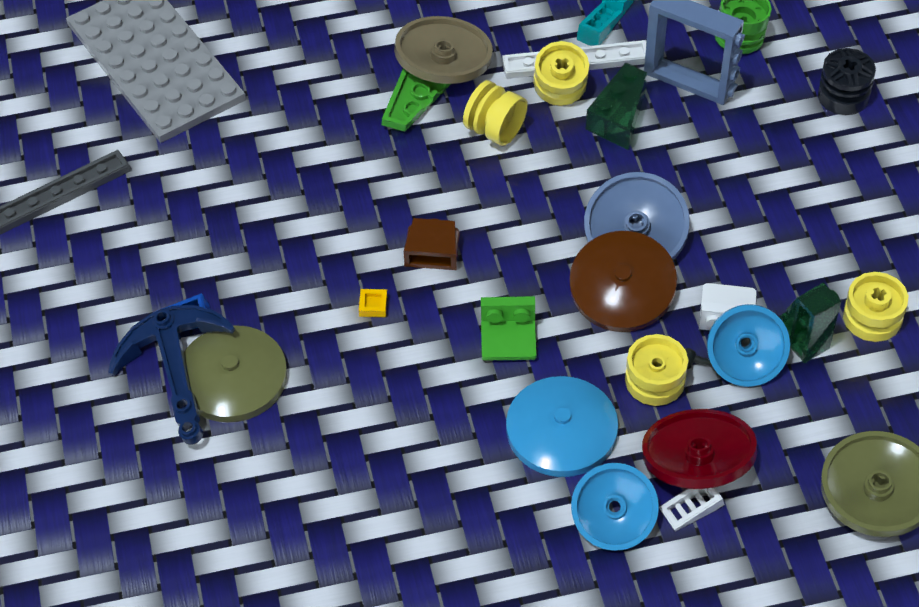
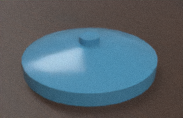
M556 376L538 380L519 392L512 401L507 413L506 433L512 451L526 466L549 476L571 477L589 472L608 458L617 440L618 418L612 402L599 388L578 378Z

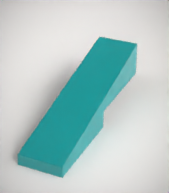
M602 0V3L579 24L576 40L589 46L601 45L635 0Z

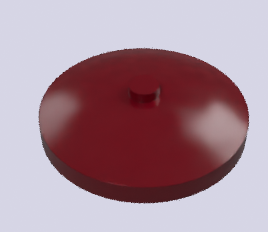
M712 409L684 410L658 420L647 430L642 441L643 461L647 469L655 477L670 485L690 489L714 488L739 479L751 469L757 457V440L752 428L745 421L732 414Z

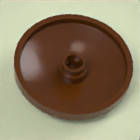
M614 231L594 238L579 251L570 271V291L577 309L591 323L610 331L631 332L652 325L668 311L676 293L677 274L670 254L656 240L638 232Z

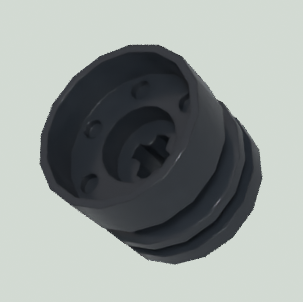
M843 48L829 53L824 59L818 90V98L824 108L839 115H853L863 111L869 103L875 77L876 66L874 61L866 53L857 49Z

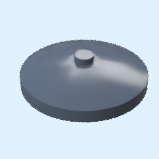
M645 172L625 173L606 181L590 198L584 216V228L588 242L609 232H638L660 243L670 254L672 260L682 251L689 234V211L681 193L674 185L662 177Z

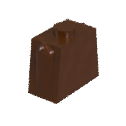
M413 218L412 224L408 227L406 244L403 250L404 267L457 270L456 263L460 231L455 227V221Z

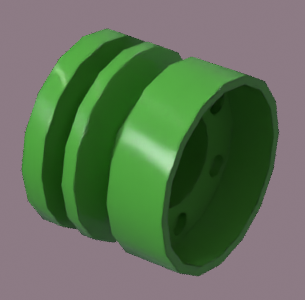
M721 0L720 12L744 20L742 33L745 34V37L740 46V49L743 50L742 54L757 51L763 45L772 10L769 0ZM715 36L718 44L724 48L725 39Z

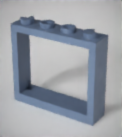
M653 0L649 7L644 74L724 105L729 97L732 98L734 96V91L738 86L735 80L740 72V67L737 65L743 53L740 46L745 37V34L742 33L744 20L691 0ZM667 17L725 39L720 80L664 58Z

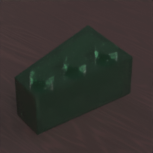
M625 63L587 109L586 130L629 150L636 120L645 95L647 72Z
M824 282L797 297L786 309L787 311L779 316L789 333L790 348L804 363L830 349L841 300L834 290H830Z

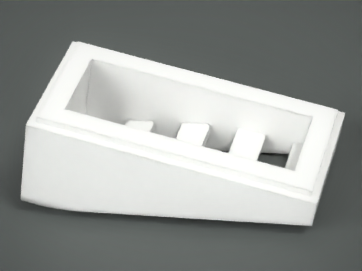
M715 487L706 489L688 488L661 505L659 509L674 531H677L716 511L725 504ZM704 492L710 498L707 502L701 496ZM696 498L701 506L696 508L691 499ZM686 503L692 512L687 514L681 504ZM676 508L682 518L677 520L671 509Z

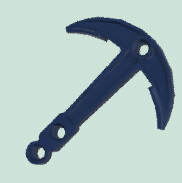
M196 305L163 308L149 314L132 326L118 343L108 370L110 375L115 376L126 364L142 354L139 348L157 340L172 392L171 403L175 421L179 426L178 434L183 442L188 445L198 443L203 437V430L199 425L200 416L196 399L190 388L180 334L182 331L197 327L203 333L218 331L233 334L235 331L233 325L221 314Z

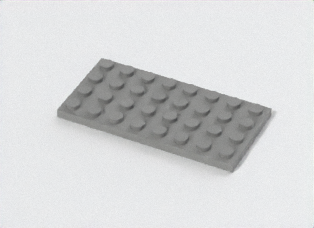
M103 0L66 18L67 25L160 143L246 100L244 91L168 0Z

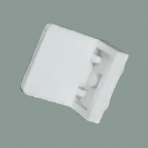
M704 284L699 329L710 330L717 318L733 307L745 304L756 305V290L750 287Z

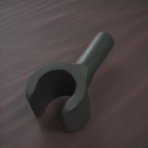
M691 348L685 349L688 357L687 369H690L693 363L712 366L709 359L697 356L696 352Z

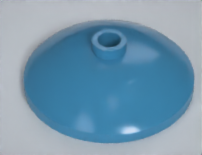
M753 304L739 305L721 314L712 325L707 339L708 358L715 371L726 381L744 387L761 385L773 379L785 366L790 352L789 333L783 321L771 310ZM749 338V345L746 347L741 346L742 339Z
M607 463L591 469L580 479L573 492L571 511L578 531L586 540L599 548L617 551L639 544L650 534L658 517L659 504L654 486L641 471L622 463ZM612 501L620 503L621 507L618 512H612L609 509V504Z

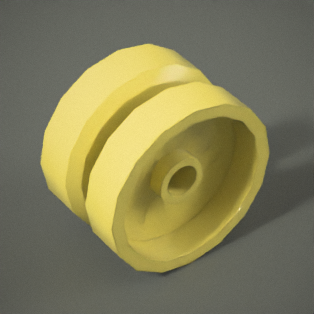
M564 41L550 43L540 50L536 56L533 83L536 93L542 100L549 104L563 106L572 104L582 97L586 91L589 72V61L585 52L577 45Z
M881 272L864 273L855 278L849 287L844 307L843 319L846 327L853 335L866 341H885L895 336L902 326L904 314L908 306L909 295L905 286L897 278Z
M660 334L646 335L636 340L629 348L625 373L627 390L633 398L643 404L652 406L667 405L677 400L684 390L688 367L687 353L680 342L670 336Z

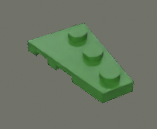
M403 68L382 117L381 125L405 132L451 84L426 81L412 75Z

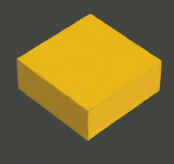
M361 289L359 317H386L387 290Z

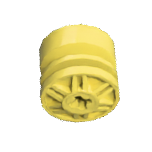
M485 80L480 83L470 96L465 107L463 124L466 128L474 130L477 134H485L487 139L500 146H505L519 132L526 117L528 102L524 97L514 92H506L504 87Z

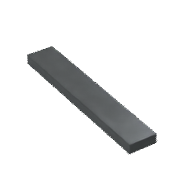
M116 150L0 206V235L130 172V165L120 151Z

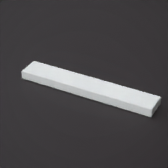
M646 40L580 47L588 57L589 70L645 64ZM539 52L502 55L505 78L534 76L536 56Z

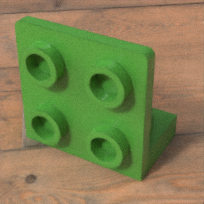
M535 296L481 297L482 360L536 359Z

